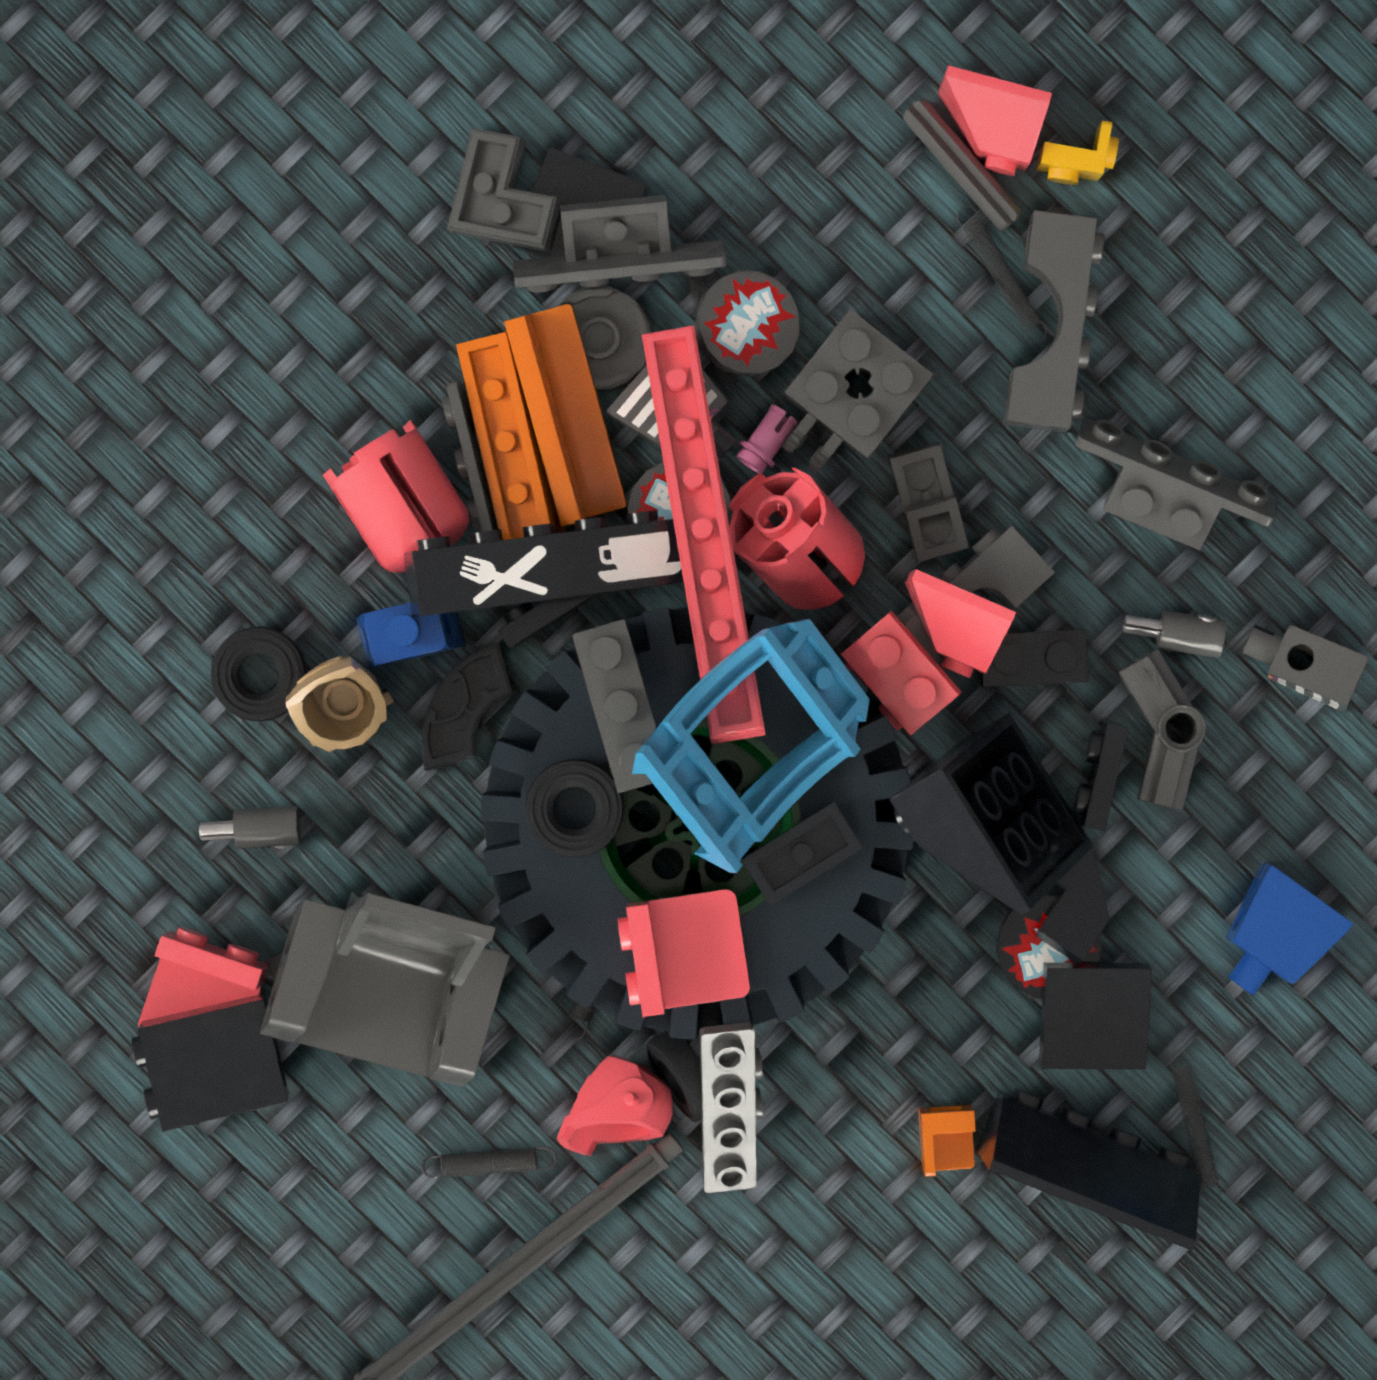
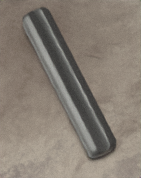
M921 98L914 102L904 112V121L997 229L1004 230L1019 218L1021 209L928 101Z

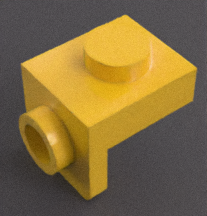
M1103 120L1100 122L1096 129L1093 150L1044 142L1039 150L1036 170L1048 172L1047 180L1060 184L1078 185L1079 178L1098 181L1104 174L1105 168L1113 169L1115 165L1119 138L1110 136L1113 122Z

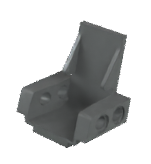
M352 891L346 910L304 899L296 906L259 1034L292 1043H301L463 1087L475 1076L510 955L484 948L486 944L492 941L496 927L371 893L364 895Z

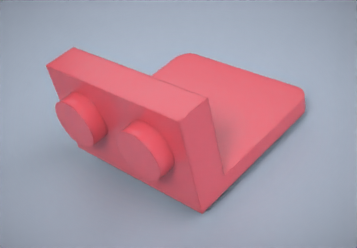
M893 611L889 612L841 653V656L847 661L845 667L848 670H852L882 702L878 706L881 714L886 715L893 728L898 731L904 728L910 736L961 693L960 689Z
M722 889L629 903L626 906L627 917L617 918L622 951L633 950L636 970L635 972L625 973L630 1006L641 1004L642 1017L665 1014V1009L742 998L748 994L750 984L737 898L733 891Z
M178 927L177 933L169 931L161 936L154 955L159 957L160 960L138 1022V1027L145 1020L259 995L269 965L258 961L259 954L253 950L233 944H228L227 950L208 944L209 937L207 935L183 927Z

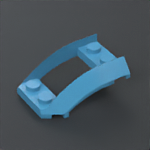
M810 619L765 628L716 665L675 705L636 752L632 774H646L701 844L695 852L696 855L729 873H737L743 866L740 860L754 842H762L780 818L818 780L847 757H855L861 750L855 742L859 722H866L870 699ZM769 661L819 729L776 762L739 798L690 734L730 691L758 667Z

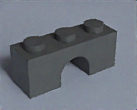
M994 526L972 546V549L978 554L977 557L964 569L955 562L938 579L970 593L976 590L991 591L998 595L1012 610L1024 602L1055 572L1013 526L1008 527L1002 533ZM912 602L897 617L941 667L944 657L933 653ZM941 667L942 670H943L945 673H947V672L949 671V670H947V669Z
M619 620L572 634L617 792L622 793L652 784L646 774H632L636 752L654 732L657 725L650 707L626 620Z

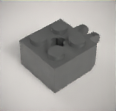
M849 309L784 392L783 397L802 411L805 417L787 438L782 447L790 454L794 450L799 449L808 437L807 433L817 423L832 436L824 446L818 448L810 459L811 463L808 465V468L814 473L818 474L841 443L866 462L934 374ZM850 374H854L855 378L859 374L866 376L869 379L866 386L871 391V394L866 398H863L862 393L858 394L857 399L850 397L846 393L850 384L844 378Z

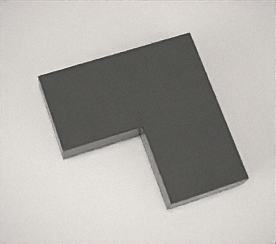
M472 128L447 227L448 231L453 234L550 253L562 201L557 197L515 189L526 144L525 140L517 136Z

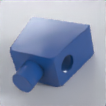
M409 602L364 613L356 619L368 670L466 647L458 612L412 617Z
M1263 862L1226 936V939L1245 952L1227 978L1252 996H1254L1271 971L1284 981L1294 984L1350 930L1353 923L1279 869Z

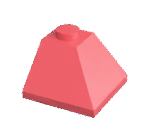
M948 65L940 84L938 95L973 155L977 159L986 161L984 168L999 174L1014 176L1016 169L1026 171L1031 163L1052 93Z
M917 569L910 572L905 584L933 653L944 657L941 667L969 679L973 670L986 673L1016 612Z

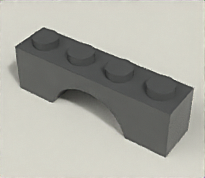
M1036 210L1029 217L1023 270L1038 278L1051 293L1057 308L1058 326L1052 345L1041 358L1032 363L1016 367L1009 373L1003 425L1065 433L1071 429L1072 421L1080 422L1084 390L1076 389L1078 368L1087 369L1091 347V338L1082 337L1085 316H1094L1098 289L1096 285H1089L1091 264L1100 265L1104 245V233H1096L1097 218Z

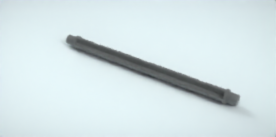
M671 1132L655 1144L652 1142L647 1144V1148L363 1372L356 1373L354 1379L396 1380L660 1171L663 1169L667 1170L670 1167L669 1162L685 1151L682 1145Z

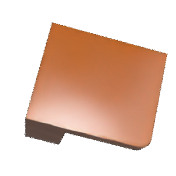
M969 1104L918 1108L921 1163L925 1177L936 1176V1171L973 1168L975 1165L973 1132H976L975 1113L972 1106Z

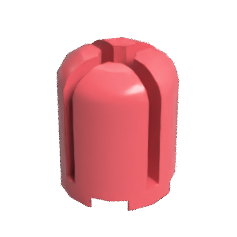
M409 420L402 427L406 432L405 435L399 437L396 431L392 429L354 452V455L349 458L350 461L341 466L344 473L336 477L332 469L323 474V477L379 565L389 572H406L404 553L418 551L417 540L449 536L450 546H452L463 537L470 522L467 507L412 420Z
M792 468L795 473L781 472L769 477H765L762 473L757 474L739 489L729 504V508L733 512L729 528L734 552L789 606L803 610L832 606L841 600L844 595L808 557V554L813 551L820 559L824 558L841 578L854 587L863 572L865 551L862 536L810 475L796 468ZM773 513L783 522L778 527H775L768 519Z

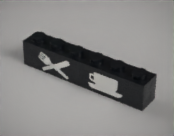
M658 510L626 514L628 525L607 527L606 517L575 520L576 531L555 534L554 523L522 527L524 538L503 540L502 530L470 533L471 544L450 547L449 536L417 540L418 551L404 553L412 617L683 583L673 519L659 521Z

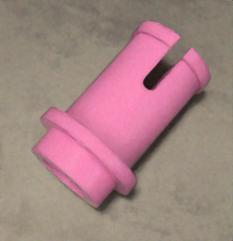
M773 404L769 407V411L747 442L741 440L738 444L741 450L736 455L737 459L758 474L763 473L766 468H773L775 465L772 461L773 457L793 429L799 424L794 417H785L787 412Z

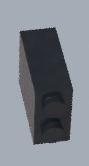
M265 992L251 997L141 1022L138 1027L139 1036L132 1038V1047L138 1068L147 1067L152 1087L144 1089L145 1102L150 1119H160L162 1132L288 1102L289 1090L277 1039L259 1034L268 1005Z

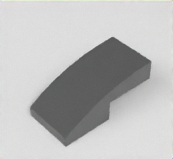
M937 441L887 455L917 561L922 562L968 549L969 545L957 499L953 495L940 443Z

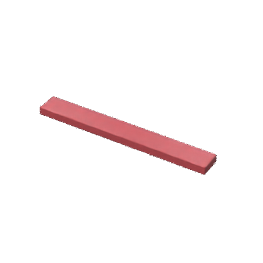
M688 326L642 334L701 680L728 655L748 641L749 636L695 327ZM755 671L730 691L707 715L711 744L765 735Z

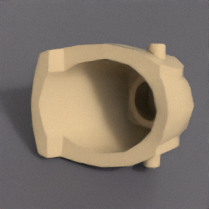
M342 655L320 664L300 678L291 693L286 696L285 703L299 732L310 741L312 746H317L331 752L334 749H348L363 745L377 732L380 724L387 720L386 707L392 704L394 700L389 692L382 694L377 679L372 673L351 656L345 657Z

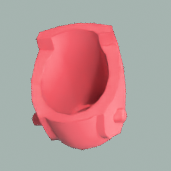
M607 1056L582 1085L569 1115L564 1118L557 1140L566 1149L581 1155L591 1156L597 1144L635 1142L663 1137L673 1115L671 1089L666 1082L653 1074L647 1067L624 1057Z

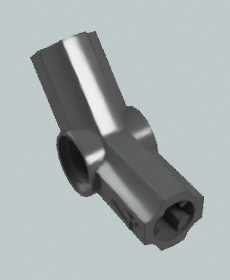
M1155 649L1117 672L1150 725L1153 734L1137 799L1183 810L1198 746L1205 736L1206 724L1203 716L1197 709L1193 708L1159 650ZM1176 713L1185 715L1191 724L1189 737L1181 743L1171 741L1166 733V723Z

